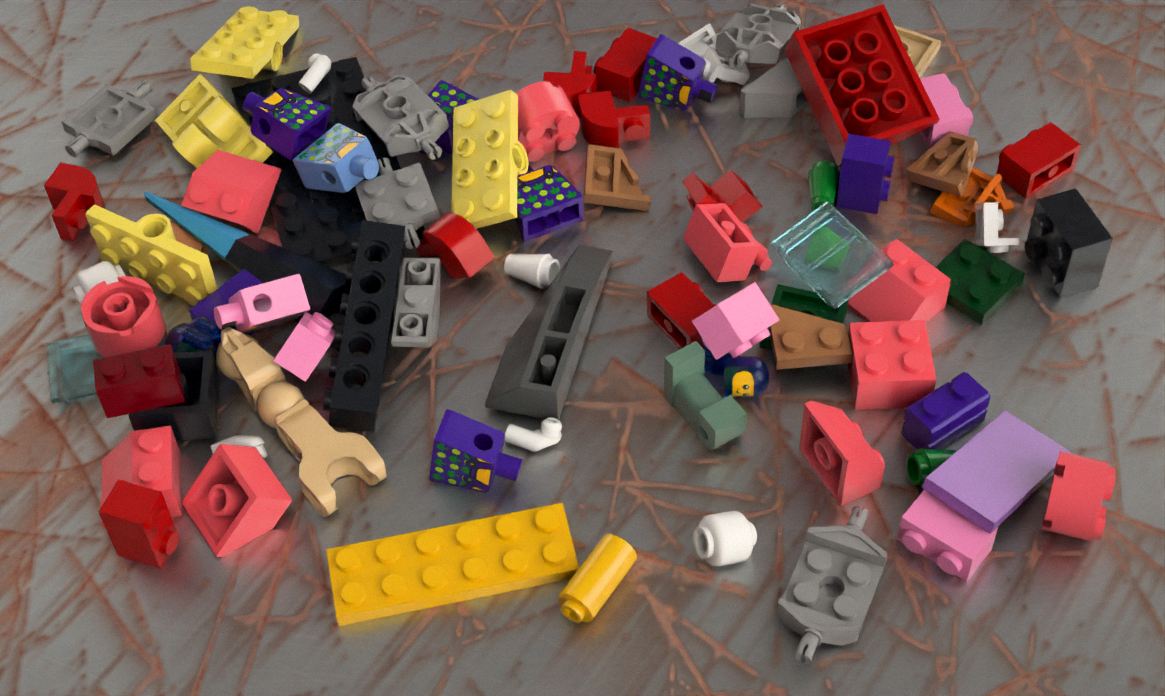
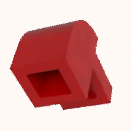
M574 51L570 73L544 72L543 81L551 82L553 87L558 88V85L562 87L575 113L579 117L578 95L597 92V74H593V65H587V52Z
M611 91L578 95L581 131L584 139L590 145L620 149V142L650 138V111L648 105L615 109Z
M60 162L44 185L52 208L55 210L52 218L59 236L63 240L74 241L80 230L88 222L85 213L94 204L105 209L96 178L86 168Z
M732 169L710 187L693 172L682 181L689 191L686 199L690 203L688 205L692 211H694L696 204L726 203L739 221L743 223L763 207L749 185Z
M447 212L434 224L421 233L423 238L420 240V245L415 248L420 257L438 256L452 279L471 278L495 258L477 229L465 218L452 212Z

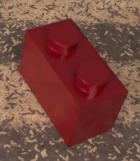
M171 344L93 360L95 390L107 419L185 402L181 371Z

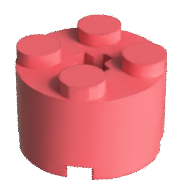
M543 81L530 84L516 93L518 95V141L525 148L530 162L542 159L545 153L558 149L560 151H568L575 146L577 142L575 137L580 128V121L562 87L559 85L558 88L553 87L551 82Z
M121 276L117 277L119 282L108 285L103 281L94 286L82 301L83 321L95 350L105 358L157 347L164 337L166 324L157 298L151 286L140 278Z
M1059 451L1041 530L1091 541L1092 538L1101 540L1106 521V506L1101 505L1102 499L1111 500L1116 479L1114 477L1116 468L1109 467V462Z

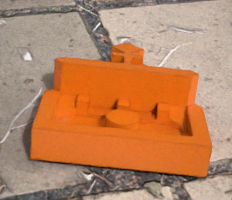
M973 167L964 194L959 197L942 192L934 202L930 213L947 222L964 227L976 224L975 203L998 202V209L1003 211V216L1012 213L1014 206L1011 200H1007L1000 184L1002 180L1001 174H996L992 178Z

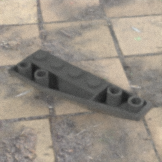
M578 245L507 343L485 402L486 408L543 419L551 417L559 420L613 258V251Z

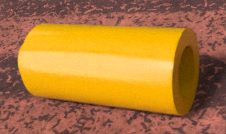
M605 534L558 596V601L561 605L560 610L565 617L576 623L581 621L591 622L637 560V554L632 546L624 539L613 534Z

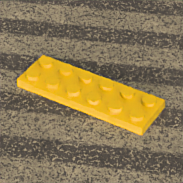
M563 503L326 549L338 626L569 580L579 569Z

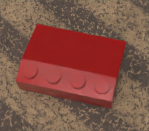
M884 4L793 32L785 49V54L839 167L842 163L848 134L891 141L890 146L939 122L940 119Z

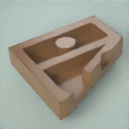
M949 131L906 170L909 181L961 197L966 189L979 150L976 139Z
M588 144L583 203L649 211L651 198L649 194L644 195L638 186L639 177L634 169L628 165V159L623 150Z
M770 304L779 318V321L768 327L771 334L770 340L776 370L852 362L853 353L846 324Z

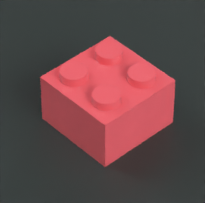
M925 320L849 323L848 336L853 355L852 362L848 363L855 410L907 408L934 391L936 375Z

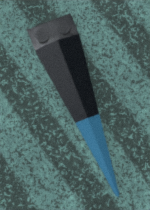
M144 192L146 201L200 240L238 272L245 269L263 283L300 274L310 306V310L307 312L311 315L317 312L328 318L333 323L331 328L335 331L337 324L344 325L346 315H340L341 299L343 293L350 294L351 285L345 284V273L154 194ZM365 291L366 293H375L373 291ZM304 314L296 318L295 321L299 323ZM367 321L359 322L361 324H370V322ZM334 337V339H333V341H332V343H331V345H330L329 347H331V348H333L334 350H336V351L339 352V351H340V347H339V346H334V342H335V337Z

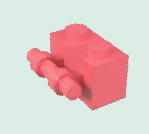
M726 203L696 204L683 240L716 282L746 280L752 265H757L761 271H766L772 266V261L768 257V250L761 242H757L753 238L751 229L745 223L739 221Z

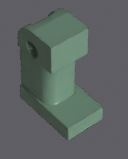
M695 341L664 357V398L672 407L676 408L691 426L701 443L707 449L714 450L746 432L748 414L732 395L723 398L704 376L705 350Z

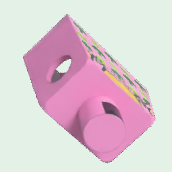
M296 274L239 290L228 299L229 304L214 307V317L220 329L236 325L238 331L247 333L291 322L309 311L310 306L301 276Z

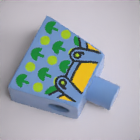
M340 123L334 125L293 159L305 188L345 193L350 191L364 178L369 180L375 178L379 171L378 160L368 138Z

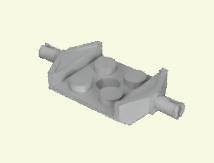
M749 3L740 8L718 33L715 51L730 57L729 66L732 69L736 67V70L741 69L746 62L778 64L780 49L792 36L793 32L800 30L801 20L795 11L787 12L784 4L780 6V3H777L774 8H768Z
M397 75L384 83H377L372 76H367L368 80L364 77L361 81V86L367 91L356 96L352 106L358 122L364 120L385 143L390 157L423 150L430 159L435 160V155L439 158L442 154V149L435 141L449 128L447 116L439 106L409 77Z
M854 506L848 523L845 526L808 528L806 542L783 598L779 599L777 614L785 626L801 635V641L794 654L795 660L800 663L804 655L803 664H811L817 645L821 646V643L844 646L856 642L888 555L886 551L862 532L866 519L869 516V512L865 508H862L859 516L860 506ZM832 584L839 587L842 594L837 597H829L823 594L820 589L824 585Z

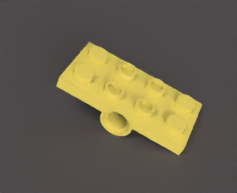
M251 6L242 7L190 58L191 70L251 79L261 69L277 71L282 62L283 45L299 28V16L289 15L282 10L266 12L258 11L257 8Z
M199 74L155 120L173 141V147L196 168H199L217 150L261 163L274 152L267 144L252 135L250 131L251 126L202 74Z
M510 89L454 107L451 212L465 218L476 229L517 218V176L527 172L529 162L525 148L518 141V95Z
M95 204L85 213L91 228L90 233L95 239L99 250V257L102 261H109L113 266L119 264L122 270L129 273L132 277L145 280L157 286L164 293H173L184 298L193 306H196L199 301L205 299L218 289L208 255L176 241L171 222L166 216L150 214L142 217L135 223Z

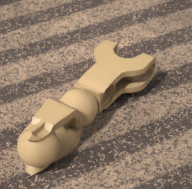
M231 327L223 329L221 331V342L216 352V364L219 370L228 378L235 380L251 410L254 413L258 412L265 424L277 430L279 438L282 439L285 446L299 461V478L302 484L303 496L322 517H327L338 510V506L335 504V490L331 486L337 478L345 475H356L371 486L387 477L383 459L363 435L335 431L318 411L310 406L300 389L290 382H286L281 366L273 361L275 358L265 351L256 339Z

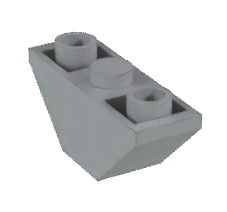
M788 58L776 66L770 67L762 76L743 87L740 92V116L743 118H791L809 105Z
M404 258L391 344L396 347H430L437 342L440 319V258Z

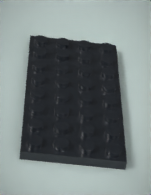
M357 57L331 63L330 71L312 93L304 91L298 85L308 69L231 88L238 113L250 126L253 115L243 110V102L250 92H254L266 98L279 88H285L331 107L326 132L337 123H340L368 138L377 160L381 159L384 168L383 158H388L393 171L401 169L396 156L390 157L385 143L364 120L359 122L356 120L352 106L356 96L367 91L361 86L364 75ZM271 148L274 152L263 163L281 169L269 208L282 248L330 268L354 262L356 255H351L353 233L360 234L362 220H366L355 187L345 193L305 188L293 160H289ZM424 225L415 230L419 240L423 238L421 233L425 230Z

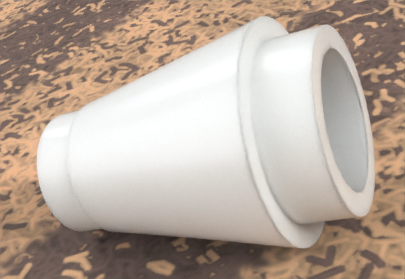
M509 254L505 260L504 271L507 275H511L540 289H545L549 287L560 272V264L550 254Z

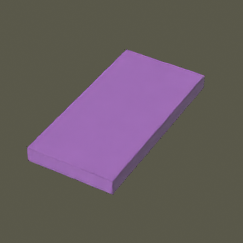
M1004 410L928 475L922 488L986 532L991 533L1054 474L1059 451L1071 452Z

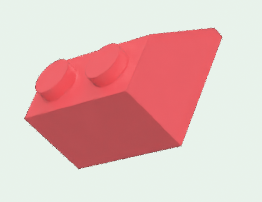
M217 150L192 173L181 206L221 223L258 234L281 169Z
M895 239L869 259L843 298L849 299L848 309L865 322L925 320L926 323L945 308L951 279L898 239Z
M814 401L805 403L799 451L838 504L842 507L880 489L885 462L877 449H872L863 438L859 425L855 421H850L842 409Z
M171 426L131 431L102 459L101 506L119 479L162 492L171 517L182 516L181 452Z
M219 444L181 503L216 557H223L272 530L292 502V498L256 447Z

